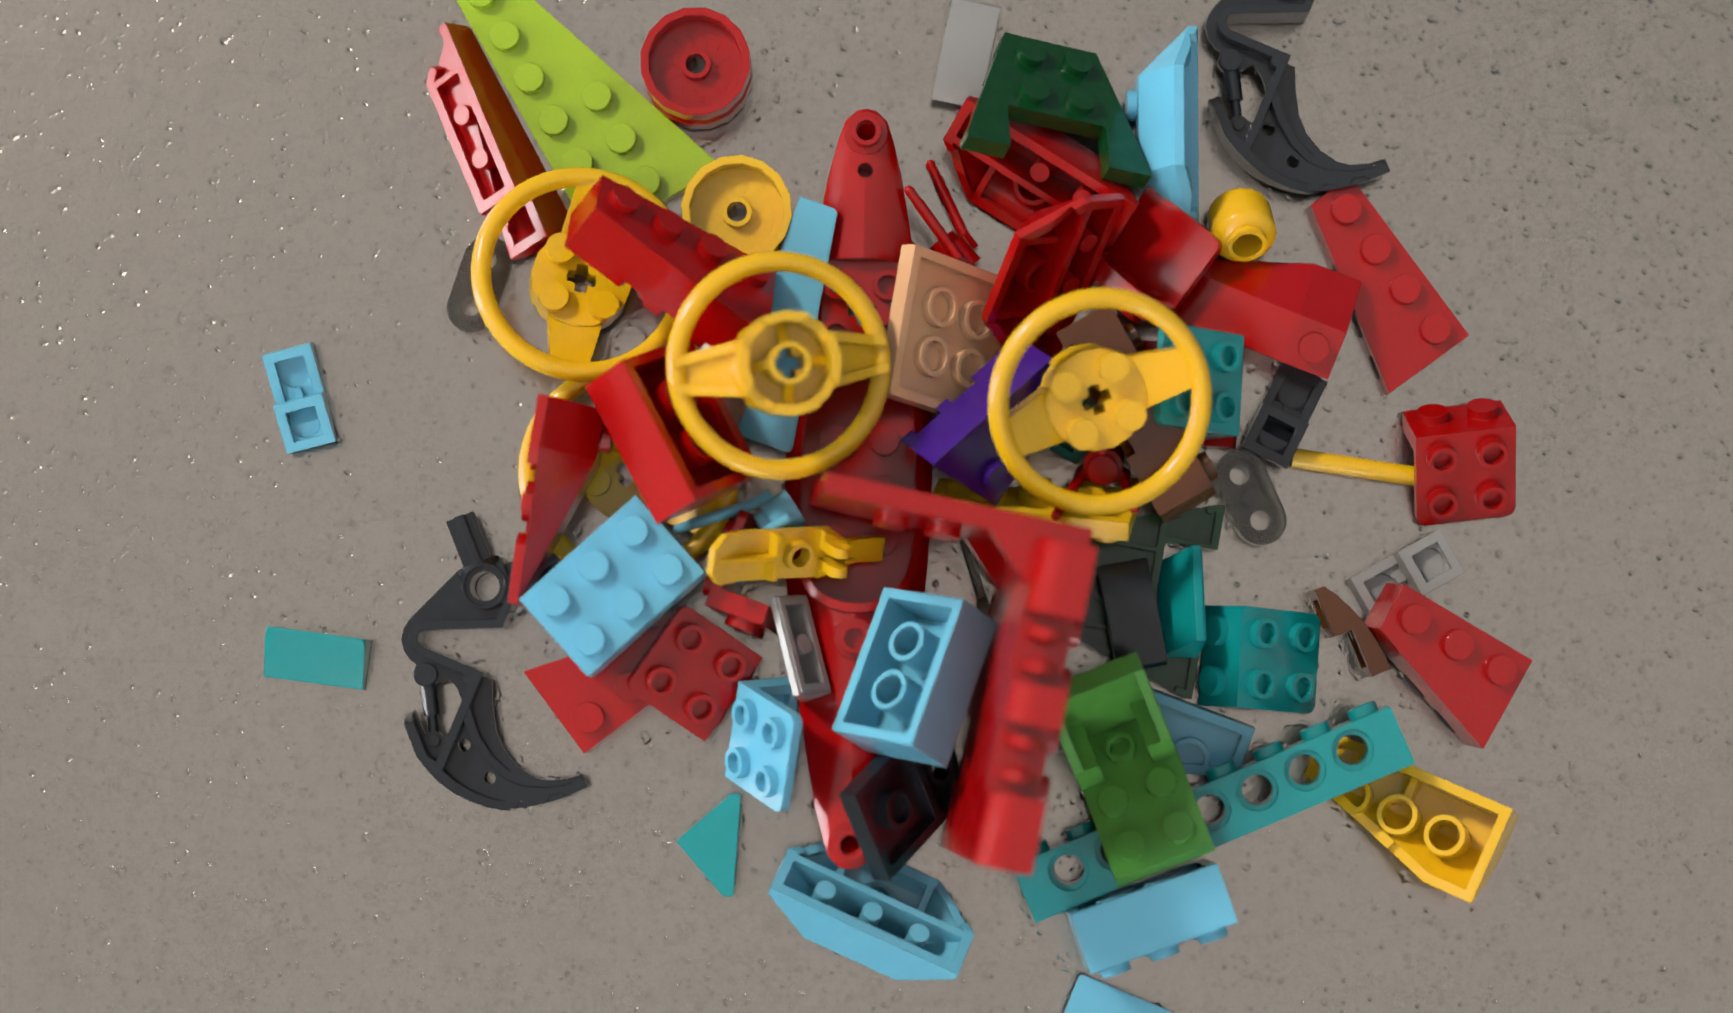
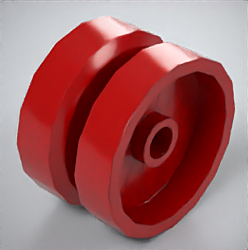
M705 7L682 8L663 16L648 32L641 49V75L653 106L670 121L689 130L712 129L730 121L745 106L752 88L750 51L741 30L726 15ZM697 64L705 65L704 70L700 73L691 72L695 71Z

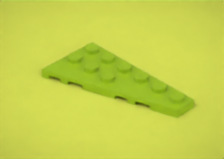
M456 0L553 170L569 167H587L614 172L640 184L653 193L663 204H666L685 193L687 184L699 169L714 161L708 153L535 0ZM575 187L564 189L570 201L572 200Z

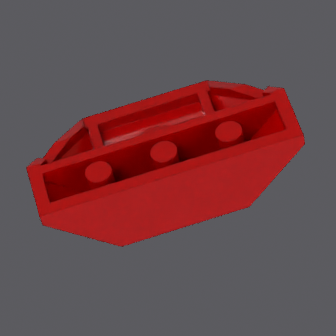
M968 96L943 138L947 151H950L955 171L967 200L1017 230L1034 211L1082 196L1120 193L1125 198V201L1105 247L1113 246L1139 205V202L1126 185L1101 179L1099 155L1061 131L1009 120L1011 146L1004 158L960 149L961 139L968 127L969 118L978 100L977 97Z
M1120 193L1082 196L1034 211L1014 232L981 315V319L1002 349L1018 326L1034 311L1062 295L1088 289L1125 201V198ZM1077 313L1066 316L1049 326L1031 345L1051 358L1062 351L1063 345L1056 332L1072 324Z

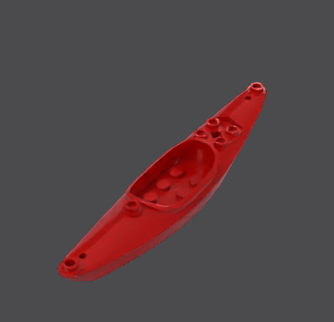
M863 109L857 110L846 119L827 181L823 204L837 211L828 264L849 276L864 291L876 308L887 333L902 245L912 244L902 176L888 122L877 111ZM824 285L817 320L828 331L865 334L862 326L857 325L856 317L848 316V313L852 310L850 306L836 292ZM870 378L834 387L830 396L816 410L800 414L793 448L790 452H786L785 459L812 454L825 448L840 437L853 423L862 408L868 392ZM890 398L886 399L883 411L868 437L847 458L823 472L804 478L785 480V491L792 498L806 521V525L803 527L828 526L842 537L882 535L885 537L882 561L848 565L846 578L838 579L828 575L818 579L816 577L786 578L787 595H806L808 598L831 688V693L808 702L799 701L813 799L828 857L838 867L849 870L860 868L866 863V859L838 794L877 754L866 752L832 731L884 587L925 593L930 538L923 536V530L909 527L908 529L903 528V531L873 526L872 519L807 505L811 486L827 472L932 494V464L900 441L911 430L919 433L931 422V412ZM802 548L794 553L792 561L800 556Z

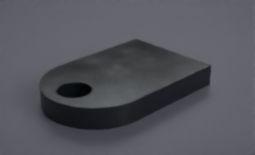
M954 748L947 767L935 766L934 772L932 771V765L877 754L838 794L874 880L890 881L946 820L954 779H958L959 765Z

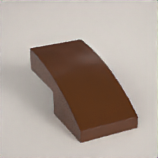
M1325 586L1307 592L1315 613L1320 619V625L1325 637L1331 638L1346 633L1363 677H1373L1391 669L1375 637L1348 604Z

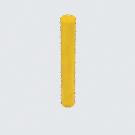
M1298 448L1290 462L1291 468L1414 486V466Z

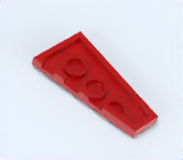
M1358 185L1329 191L1308 207L1332 267H1335L1336 272L1362 281L1353 313L1363 334L1362 340L1369 357L1372 356L1381 377L1379 381L1385 395L1391 393L1469 336Z

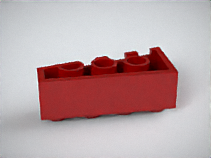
M604 175L598 179L571 213L565 241L567 249L615 285L620 287L627 283L633 287L643 301L642 305L656 316L665 311L674 319L689 294L704 278L722 265L748 255L724 242L719 236L702 230L682 219L674 211L662 208L637 194L630 187L619 184ZM766 272L746 277L720 292L700 315L693 329L690 341L699 348L705 342L714 347L736 341L742 329L748 327L756 319L770 315L776 272Z

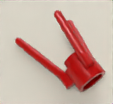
M928 160L926 168L958 234L957 236L953 230L947 234L915 189L910 185L906 186L904 189L905 194L939 240L929 249L967 264L975 265L981 259L974 250L979 245L968 232L935 162Z
M1120 445L1098 451L1086 450L1084 463L1076 468L1075 476L1066 490L1077 493L1083 482L1088 479L1098 485H1108L1117 481L1120 483L1122 491L1132 488L1130 480L1131 471L1123 466L1125 454ZM1139 507L1131 509L1130 512L1137 513ZM1055 508L1051 513V518L1058 521L1065 511Z

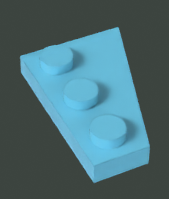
M1152 688L1186 774L1206 775V770L1230 760L1234 761L1236 768L1242 765L1255 732L1254 726Z

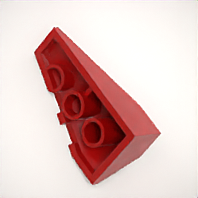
M1215 259L1175 314L1184 323L1194 327L1243 335L1244 347L1328 380L1347 334L1362 281L1315 263L1237 262Z
M538 393L527 455V463H530L531 470L536 471L535 480H529L525 490L522 492L520 510H522L521 521L527 522L525 532L520 531L518 533L515 543L507 600L509 604L524 606L519 599L537 583L599 469L602 454H611L614 442L596 407Z

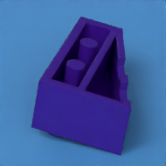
M1031 344L1017 365L1012 379L1009 394V411L1035 392L1038 386L1041 387L1043 375L1050 367L1049 362L1052 358ZM1001 351L971 377L974 384L955 401L952 402L949 399L943 401L936 408L939 415L919 433L911 430L900 440L928 462L995 506L1015 479L1007 470L998 454L991 434L988 417L989 386ZM1031 454L1024 456L1025 459L1028 460Z

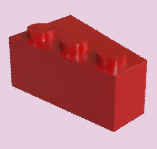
M1386 583L1364 621L1365 625L1375 637L1382 651L1401 673L1406 674L1424 695L1423 698L1432 709L1437 710L1455 731L1454 734L1464 745L1484 749L1533 660L1407 585Z
M664 625L647 630L595 678L588 677L570 656L524 671L525 675L583 753H590L652 707L629 691L626 682Z

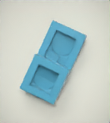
M313 341L263 354V363L275 400L273 409L286 453L290 454L336 442L331 410Z

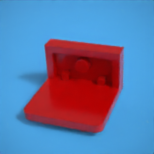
M1149 188L1139 198V205L1114 245L1105 247L1089 286L1092 288L1110 287L1135 291L1162 303L1176 313L1221 252L1222 242L1195 218L1185 213L1174 203L1161 197L1152 188ZM1119 310L1124 316L1137 324H1142L1143 321L1150 322L1134 313Z
M1477 398L1463 405L1445 407L1440 404H1426L1419 407L1418 410L1402 411V430L1414 451V514L1419 524L1426 526L1504 517L1514 512L1516 508V425L1501 400L1494 401L1488 398Z
M740 510L736 520L730 518L727 521L722 534L760 528L755 522L752 513ZM707 574L703 586V595L708 596L705 605L719 615L726 617L724 624L733 627V630L760 640L764 631L778 636L771 607L741 596L745 581L739 585L735 582L717 585Z
M681 605L673 612L627 679L626 685L633 694L705 742L713 729L721 723L726 710L735 699L738 681L750 680L763 657L689 606Z

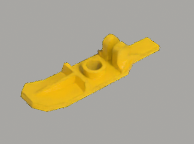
M828 526L738 530L721 534L710 547L706 573L717 585L751 580L777 582V579L816 577L818 579L825 575L843 579L847 577L848 565L882 561L885 537L882 535L842 537ZM802 548L800 556L792 561L794 553Z

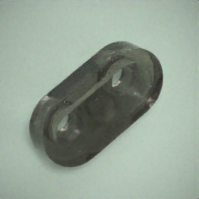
M498 238L494 249L497 261L491 268L495 298L501 310L514 273L515 260L510 258L506 243ZM475 240L465 250L447 303V313L451 322L460 331L469 335H479L489 331L479 312L474 316H467L463 311L464 304L468 300L474 299L471 284V261Z
M1236 449L1226 453L1216 463L1215 470L1219 477L1214 480V483L1237 534L1243 541L1254 546H1264L1276 541L1286 528L1287 517L1264 463L1259 456L1245 449ZM1233 467H1241L1245 470L1247 479L1244 484L1237 485L1231 481L1230 471ZM1254 512H1261L1266 516L1267 526L1264 530H1256L1252 527L1250 518Z

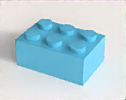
M635 495L519 600L588 677L595 678L707 577V574L661 523L656 524L650 510Z
M884 587L832 731L866 752L946 768L998 623L964 599Z
M1205 858L1116 889L1064 911L1083 966L1090 974L1096 972L1101 974L1102 979L1130 970L1131 965L1129 961L1144 955L1150 957L1151 961L1175 955L1180 952L1178 943L1193 939L1198 940L1199 944H1205L1221 939L1229 934L1227 926L1238 923L1218 864Z

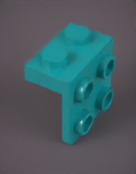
M1186 325L1202 349L1211 378L1212 409L1204 440L1239 436L1244 336ZM1159 328L1157 349L1176 346ZM1191 389L1155 404L1154 419L1156 423L1161 426L1186 429L1191 409Z
M1205 605L1207 639L1202 648L1201 672L1198 681L1200 688L1198 705L1306 714L1314 710L1320 639V619L1316 614L1250 606Z

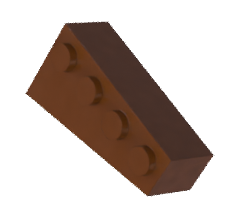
M1108 308L1097 309L1056 332L1064 349L1069 346L1093 343L1111 348L1122 354L1139 352L1146 348L1132 322L1122 326L1114 310ZM1092 385L1087 389L1095 403L1098 404V399L1101 398V391ZM1154 405L1146 408L1147 418L1144 425L1140 429L1135 430L1131 437L1119 444L1140 483L1155 474L1170 459L1186 430L1157 424L1154 419ZM1205 450L1197 454L1190 467L1173 486L1151 501L1164 524L1217 495L1211 481L1218 478L1219 475Z

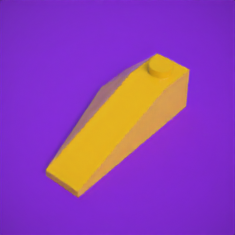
M1343 737L1337 746V754L1340 760L1345 763L1358 761L1365 751L1364 744L1348 737ZM1314 757L1311 758L1305 772L1311 780L1318 771V765ZM1412 765L1332 798L1424 883L1473 904L1498 865L1519 818V815L1513 809Z

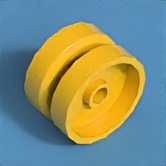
M744 155L720 157L701 167L687 184L681 203L682 219L708 233L719 236L724 242L748 255L765 251H781L792 220L790 193L781 176L765 162ZM736 209H745L746 217L743 220L733 221L729 218L735 215Z

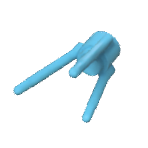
M766 489L754 498L676 524L673 527V532L681 534L736 516L740 510L748 512L757 508L760 509V512L755 514L753 518L760 529L803 527L806 525V521L785 490L773 497L769 489ZM738 581L735 583L739 585L742 584L744 581Z

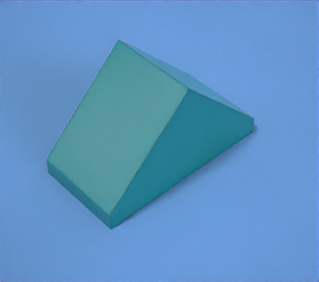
M731 793L676 841L720 894L726 897H733L736 889L743 793Z

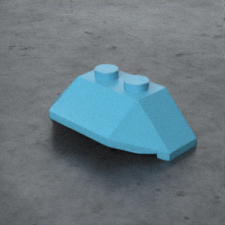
M1188 26L1138 75L1134 84V90H1126L1125 116L1127 120H1134L1135 138L1151 170V178L1143 189H1139L1144 193L1145 190L1152 188L1161 197L1174 203L1199 222L1198 26Z
M824 843L804 848L801 846L788 848L768 892L803 938L894 980H955L975 934L969 924L964 922L957 906L939 880L906 865L890 881L874 880L867 862L860 868L851 870L838 867L828 857Z

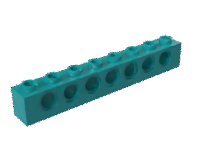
M1375 700L1366 702L1346 711L1349 718L1346 722L1331 728L1327 720L1316 723L1299 731L1302 740L1283 748L1281 741L1277 740L1252 751L1255 760L1236 768L1234 761L1230 760L1206 770L1205 774L1208 780L1191 788L1197 801L1205 795H1215L1224 803L1222 816L1217 821L1205 822L1214 847L1216 848L1415 764L1391 707L1383 705L1378 708ZM1347 735H1358L1365 745L1363 756L1354 763L1341 761L1337 754L1339 741ZM1300 755L1314 757L1318 765L1316 776L1306 783L1294 781L1289 771L1293 759ZM1252 775H1262L1270 781V794L1262 802L1253 803L1243 797V783ZM1092 819L1065 830L1067 840L1049 847L1046 839L1039 841L1032 876L1015 873L1036 923L1121 888L1115 881L1108 859L1105 858L1101 851L1102 843ZM1068 854L1078 857L1084 866L1082 876L1075 881L1061 879L1056 874L1054 867L1059 857Z

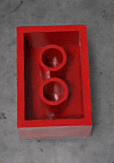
M690 341L688 353L697 351L694 343ZM667 345L621 360L585 386L656 524L722 499L755 478L734 471L708 455L688 434L676 413L669 393L666 376ZM692 396L703 419L719 437L731 446L752 455L722 397Z

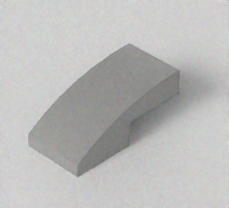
M952 0L934 81L932 100L962 106L968 96L979 98L983 88L982 84L988 71L1001 7L971 0Z
M1440 528L1352 576L1346 582L1367 617L1386 583L1405 584L1425 596L1464 574L1465 570Z

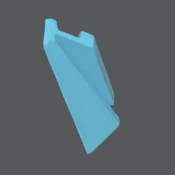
M800 196L781 251L809 255L828 263L837 218L836 209ZM776 272L771 314L782 310L802 311L812 315L810 317L817 320L824 284L804 275ZM782 349L779 352L780 358L775 359V366L777 370L783 372L785 378L790 379V370L797 369L798 362L796 358H788L786 350ZM746 406L739 430L745 438L784 452H790L794 444L799 415L791 417L767 415L760 410Z

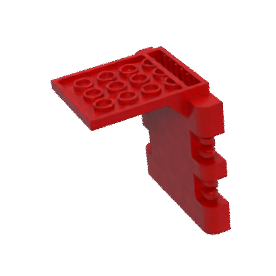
M827 472L811 486L807 506L872 519L873 526L903 531V528L908 529L909 527L923 530V536L936 540L954 542V539H964L993 584L994 588L988 616L998 624L971 697L967 715L971 718L958 779H954L941 847L978 865L1032 876L1050 789V776L1043 775L1047 754L1055 755L1058 748L1072 679V670L1065 669L1069 648L1076 649L1080 640L1098 548L1090 546L1093 529Z

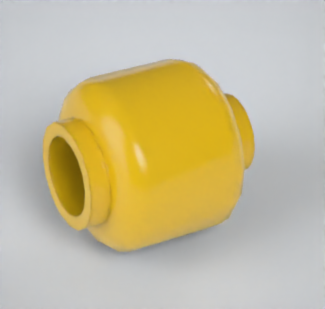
M1251 188L1228 190L1219 195L1209 207L1207 214L1209 229L1222 242V250L1219 253L1222 257L1230 261L1247 262L1264 255L1274 245L1277 235L1276 225L1270 203L1262 193Z

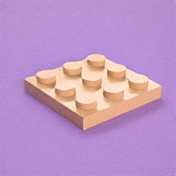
M917 244L902 245L886 333L891 353V378L887 398L938 414L936 408L946 399L952 402L955 401L974 384L971 377L1002 350L981 319L997 274Z

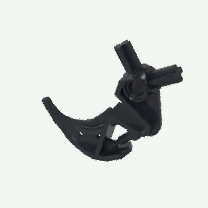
M1221 0L1208 15L1205 31L1212 47L1220 52L1217 66L1224 74L1227 103L1231 104L1232 118L1229 120L1220 96L1208 100L1209 115L1220 143L1231 158L1256 179L1273 187L1299 194L1313 195L1314 192L1340 190L1365 183L1389 173L1390 169L1385 159L1369 164L1348 165L1337 162L1320 151L1307 135L1299 117L1295 88V67L1288 64L1291 55L1232 31L1227 26V24L1304 23L1314 0ZM1253 66L1261 77L1265 94L1253 122H1250L1242 116L1240 102L1243 101L1240 72ZM1270 125L1273 128V134L1265 135L1262 131L1263 126ZM1291 157L1296 158L1298 166L1295 168L1289 167L1287 159Z
M474 511L454 517V519L447 521L446 524L463 568L458 570L409 619L403 629L401 638L404 652L416 664L414 680L420 686L423 714L427 716L429 733L425 734L416 710L404 715V726L416 757L426 770L448 790L470 802L493 809L511 811V808L544 804L587 788L588 784L584 774L568 779L543 780L533 777L517 766L504 749L497 733L493 706V681L487 678L489 673L431 649L425 644L424 637L429 631L508 629L517 607L507 603L513 561L506 563L505 559L499 555L491 556ZM552 553L537 582L560 563L558 556ZM485 573H493L500 584L498 594L489 601L481 600L475 592L477 579ZM451 679L458 689L462 702L446 737L439 732L437 715L440 714L437 685ZM461 740H469L471 746L468 751L460 749L459 744ZM492 772L495 775L496 779L493 784L485 782L484 777L486 773Z

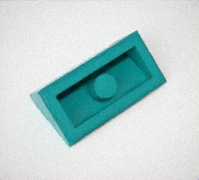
M1192 545L1162 560L1157 588L1158 612L1167 657L1197 658L1207 639L1203 554L1200 545Z
M266 626L264 677L364 690L372 640Z

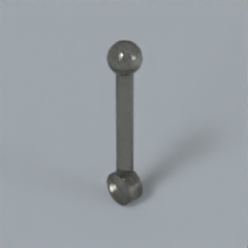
M960 539L959 542L977 599V608L988 616L990 602L986 597L974 555L964 539Z

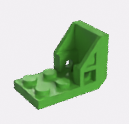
M1137 651L1072 676L1060 742L1074 776L1083 791L1117 885L1122 887L1215 851L1216 849Z

